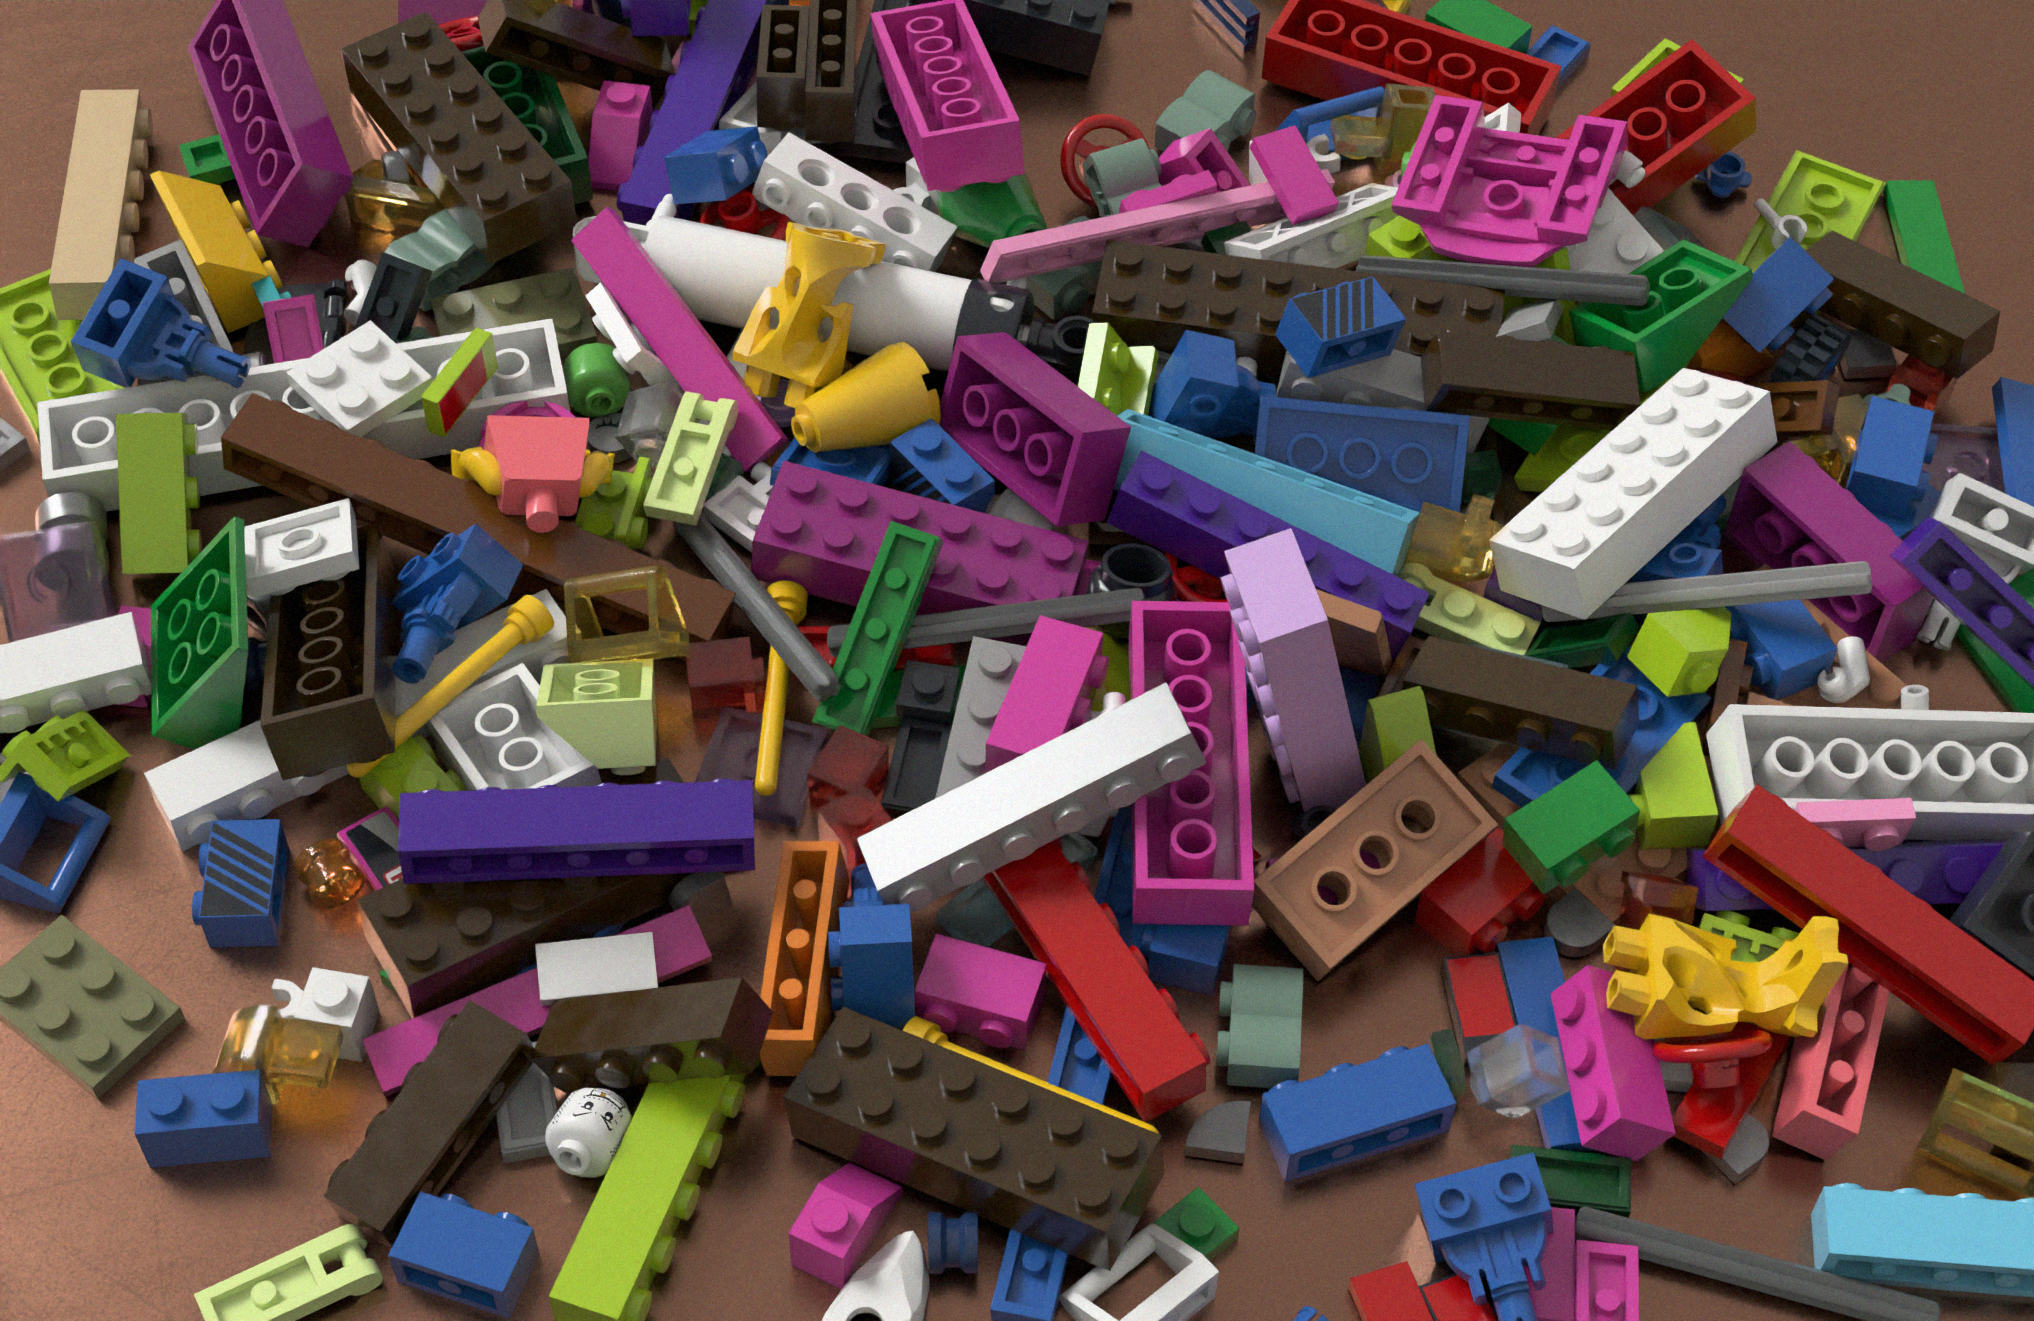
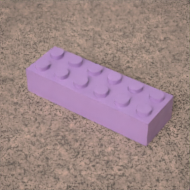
M1290 528L1224 551L1230 574L1220 577L1231 608L1229 612L1239 638L1238 644L1248 670L1246 673L1256 699L1254 702L1263 726L1262 731L1272 759H1275L1278 765L1280 780L1289 804L1299 801L1305 814L1309 809L1320 805L1339 809L1365 787L1366 782L1328 618L1293 531Z

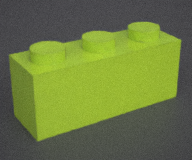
M182 412L116 414L122 574L182 573L202 551L201 530L192 529L191 508H200L199 477H190L189 455H198L196 423L188 424L187 413Z

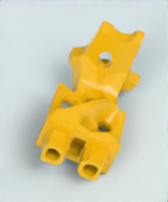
M788 222L786 228V243L788 245L784 273L777 287H766L754 306L733 349V360L747 364L744 381L755 395L766 398L776 397L780 377L783 376L789 378L784 404L796 408L800 402L842 375L854 304L841 302L839 305H832L838 285L844 277L856 270L870 267L871 264L881 263L886 248L885 243L863 238L845 230L814 228ZM774 308H777L779 311L780 319L776 330L770 326L771 311ZM829 317L833 322L831 335L825 341L819 326L824 318Z
M1649 914L1639 930L1613 926L1603 944L1604 963L1629 968L1630 973L1616 970L1612 975L1606 991L1607 1008L1634 1015L1635 1035L1644 1040L1724 1033L1732 1031L1737 1022H1747L1766 1031L1796 1038L1800 1035L1813 1038L1818 1032L1817 1014L1819 1008L1848 965L1847 955L1839 953L1837 948L1838 920L1826 916H1813L1795 939H1785L1779 950L1765 960L1755 963L1731 960V955L1737 949L1736 940L1668 917ZM1692 1008H1699L1703 1010L1707 1015L1696 1010H1693Z

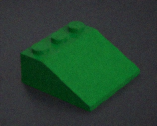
M235 516L151 605L152 736L192 749H198L239 730L243 719L242 702L248 658L244 520Z

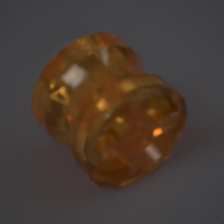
M327 838L309 845L299 854L293 866L300 882L309 885V897L314 906L319 909L330 910L350 902L360 893L365 884L364 874L359 866L349 862L350 852L345 843L340 839Z

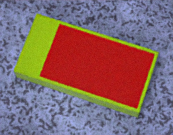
M476 327L422 394L423 409L430 433L445 438L498 369L491 332Z

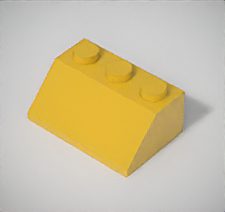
M162 171L150 174L178 237L182 240L227 333L229 334L265 318L252 283L270 276L277 290L282 288L283 284L271 260L261 263L260 260L267 257L255 230L245 233L244 230L250 228L251 225L239 200L229 203L219 185Z

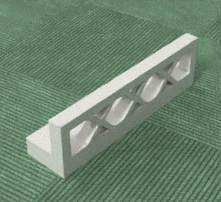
M1370 183L1336 197L1339 204L1333 213L1296 225H1292L1288 217L1224 242L1225 253L1232 256L1337 269L1365 255L1368 234L1399 216L1392 212V202L1398 188Z

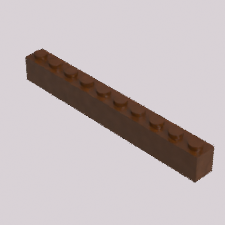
M252 393L221 436L224 470L313 507L349 498L356 515V525L364 527L378 523L383 536L428 555L432 553L436 545L447 534L453 532L455 535H459L477 523L523 564L512 590L524 595H534L547 589L560 610L706 670L732 622L736 593L725 589L714 580L698 578L677 569L668 561L650 558L629 549L617 540L604 539L580 529L575 523L566 519H559L558 526L554 530L543 533L535 532L527 526L526 515H506L501 512L496 496L487 494L477 482L452 476L436 469L424 460L411 459L388 449L376 440H366L341 430L337 425L328 420L312 418L293 410L282 401L269 400Z

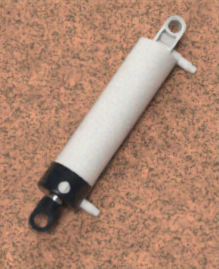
M672 194L664 196L662 202L658 204L652 219L647 222L646 226L623 221L698 320L744 329L754 306L766 287H777L785 270V257L788 245L786 241L674 218L678 204H674ZM596 216L579 221L573 228V238ZM574 245L578 274L586 281L603 284ZM883 261L880 264H871L870 267L856 270L844 277L838 285L832 305H839L841 302L854 304L846 350L848 352L872 356L889 344L905 342L917 351L928 369L948 373L957 336L1006 332L1076 386L1079 383L1089 324L1096 323L1093 319L1085 316L1066 317L1056 325L1046 323V319L1038 317L1033 319L1034 297L1030 290L1025 289L1027 277L1007 281L1005 285L977 278L969 280ZM774 308L771 311L770 326L776 330L780 319L779 311L777 308ZM829 317L824 318L819 326L825 341L831 335L833 322Z

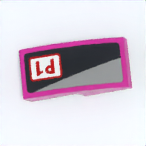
M388 806L337 832V837L365 883L369 881L374 891L403 878L398 855L399 820Z

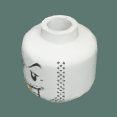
M582 1088L576 1090L565 1100L546 1128L545 1142L549 1153L556 1164L563 1171L571 1175L589 1178L605 1175L629 1127L632 1116L625 1101L613 1091L603 1088Z

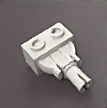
M1958 473L1945 483L1929 517L1941 521L2007 584L2011 583L2018 574L2021 575L2034 568L2033 506L1961 473ZM1935 600L1917 638L1927 644L1930 640L1933 641L1935 639L1933 647L1949 651L1960 622Z

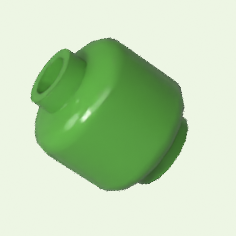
M602 343L582 345L574 349L566 357L562 369L569 404L574 411L583 416L596 418L609 413H616L629 400L631 394L629 374L615 359L612 351L616 348L611 345Z

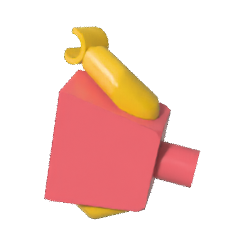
M487 415L484 450H482V447L469 448L463 452L451 449L452 476L460 479L476 480L487 494L496 496L501 512L506 515H526L527 526L535 532L543 533L554 530L558 526L559 516H572L577 513L579 498L591 496L600 484L611 482L615 454L608 453L606 455L600 451L591 453L590 450L586 449L589 418Z

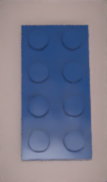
M1260 396L1255 454L1420 512L1419 516L1459 520L1470 415Z
M1630 645L1626 647L1617 661L1599 663L1590 673L1637 685L1639 726L1616 770L1604 768L1627 795L1634 794L1641 770L1684 723L1695 722L1697 724L1709 711L1712 697L1705 693L1667 697L1627 658L1631 649ZM1520 747L1494 775L1492 788L1520 807H1524L1588 765L1576 760Z

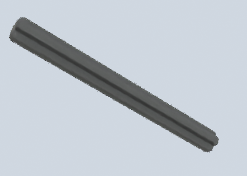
M1371 255L1361 256L1356 268L1358 272L1505 290L1506 296L1642 306L1647 303L1650 293V284L1648 277L1645 275Z
M700 513L696 526L673 521L675 529L725 589L736 593L735 602L815 700L824 702L830 696L837 695L841 688L837 674L706 517Z
M1132 588L916 615L902 650L970 642L973 636L994 639L1032 634L1040 615L1081 627L1130 622L1132 601H1146L1142 589ZM850 624L836 625L828 629L827 643L831 656L837 658Z
M1586 1206L1580 1208L1575 1220L1576 1241L1585 1240L1638 1246V1258L1866 1321H1939L1940 1305L1933 1300Z

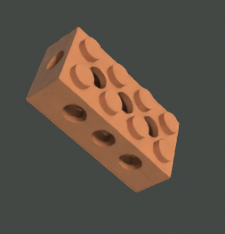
M1420 739L1254 880L1252 907L1318 982L1414 900L1427 886L1480 843L1498 824L1428 745ZM1401 816L1413 819L1418 824L1421 833H1414L1404 826ZM1359 851H1366L1374 855L1379 862L1380 869H1372L1365 865L1361 860ZM1323 886L1331 889L1338 898V905H1330L1324 902L1318 894L1317 887Z

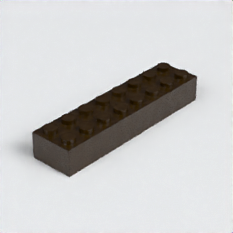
M1107 240L1092 319L1096 323H1109L1122 341L1126 343L1127 347L1153 346L1156 350L1171 355L1186 330L1234 340L1236 359L1239 357L1252 358L1257 362V375L1280 378L1287 350L1275 334L1289 298H1293L1298 294L1312 293L1337 286L1342 282H1353L1373 276L1406 318L1394 349L1422 357L1438 330H1461L1467 334L1496 337L1502 326L1505 290Z

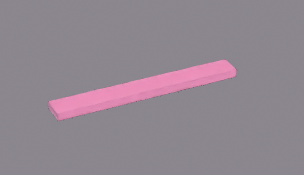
M1328 169L1321 170L1332 189L1335 183ZM1269 182L994 240L980 272L984 280L1001 283L1103 260L1107 240L1164 247L1203 238L1205 232L1245 220L1250 227L1276 222L1288 216Z

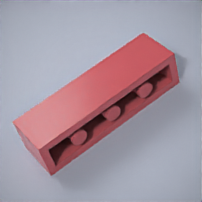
M1849 962L1819 1008L1817 1014L1818 1032L1813 1038L1800 1035L1794 1039L1772 1137L1824 1160H1827L1859 1134L1889 996L1887 989Z

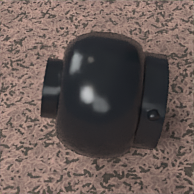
M1136 543L1120 544L1104 553L1101 565L1097 566L1090 577L1086 594L1140 588L1145 595L1146 601H1176L1177 599L1176 586L1172 578L1174 572L1171 570L1168 558L1150 546ZM1130 622L1099 625L1110 636L1129 642Z

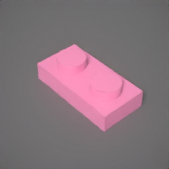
M1912 798L1798 802L1794 809L1820 829L1832 834L1845 847H1865L1871 851H1883L1896 845H1901L1916 819Z

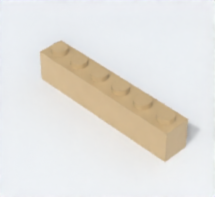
M139 89L81 90L49 279L57 320H84L120 258L134 263L135 249L131 232L139 231V210L135 201L143 200L144 182L140 168L148 167V147L144 138L152 137L153 132L151 110L143 109Z

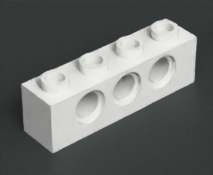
M790 132L787 133L764 160L752 192L757 201L780 214L787 215L798 224L814 228L845 230L863 238L885 243L886 248L881 260L883 262L935 272L943 262L958 228L956 225Z

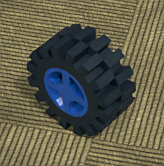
M1813 314L1804 323L1803 328L1797 331L1794 340L1789 342L1785 348V353L1777 361V367L1771 372L1770 380L1767 383L1828 380L1834 374L1837 364L1843 359L1845 355L1843 353L1848 349L1852 335L1822 316Z

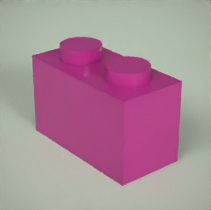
M935 934L914 990L915 1016L938 1024L942 1033L956 1031L980 1038V1040L992 1047L1007 1048L1010 1046L1025 1051L1046 993L1047 964Z

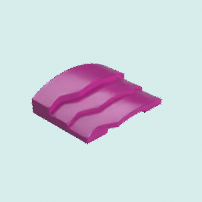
M1435 95L1392 202V212L1418 224L1430 246L1437 254L1472 263L1534 267L1562 247L1579 244L1588 240L1598 209L1603 204L1610 181L1616 177L1628 144L1627 121L1578 115L1569 140L1485 128L1482 101Z

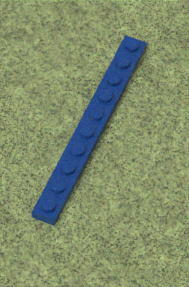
M1122 807L1119 808L1116 817L1113 819L1094 899L1098 905L1105 902L1111 908L1119 924V935L1127 947L1135 945L1140 950L1146 924H1133L1131 808ZM1066 1006L1047 1082L1105 1106L1112 1073ZM1010 1229L990 1308L991 1320L1054 1321L1070 1254Z

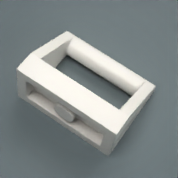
M1150 1223L1126 1242L1111 1271L1096 1266L1063 1292L1059 1300L1076 1321H1118L1093 1304L1092 1301L1155 1251L1177 1275L1120 1321H1187L1215 1298L1219 1271L1202 1253L1156 1224Z

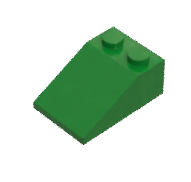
M1683 239L1628 273L1648 277L1650 293L1645 305L1636 306L1583 301L1570 309L1569 315L1576 346L1592 348L1606 346L1613 350L1634 352L1638 389L1646 393L1660 386L1665 380L1678 373L1682 368H1685L1753 279L1752 269Z

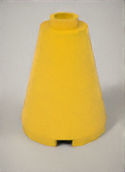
M905 342L889 344L800 402L796 406L795 416L791 419L792 431L800 445H806L809 450L815 453L890 445V441L932 418L938 425L940 424L941 415L936 389L930 391L926 389L922 375L930 372L917 351Z

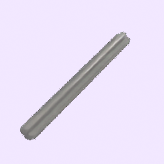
M1859 561L1625 583L1587 619L1623 613L1636 615L1868 594L1872 590L1871 568L1868 562ZM1541 605L1543 617L1547 622L1580 620L1578 617Z

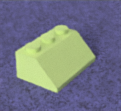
M654 659L544 664L536 703L537 717L598 769L611 768L613 774L633 775L645 771V766H656L657 708Z

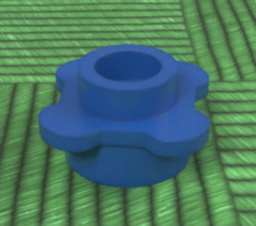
M1729 151L1695 175L1697 180L1704 181L1714 196L1720 198L1729 197L1735 189L1739 187L1747 188L1752 182L1751 174L1745 171L1744 160L1739 155Z

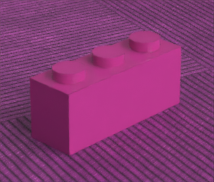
M1039 616L986 741L985 774L1089 721L1092 700L1088 699L1092 688H1102L1109 667V657L1102 655L1103 632Z
M1587 965L1551 993L1581 1146L1638 1161L1676 1134L1660 1062L1652 1052L1655 1040H1644L1635 1035L1634 1015L1607 1008L1606 991L1608 982L1614 973Z

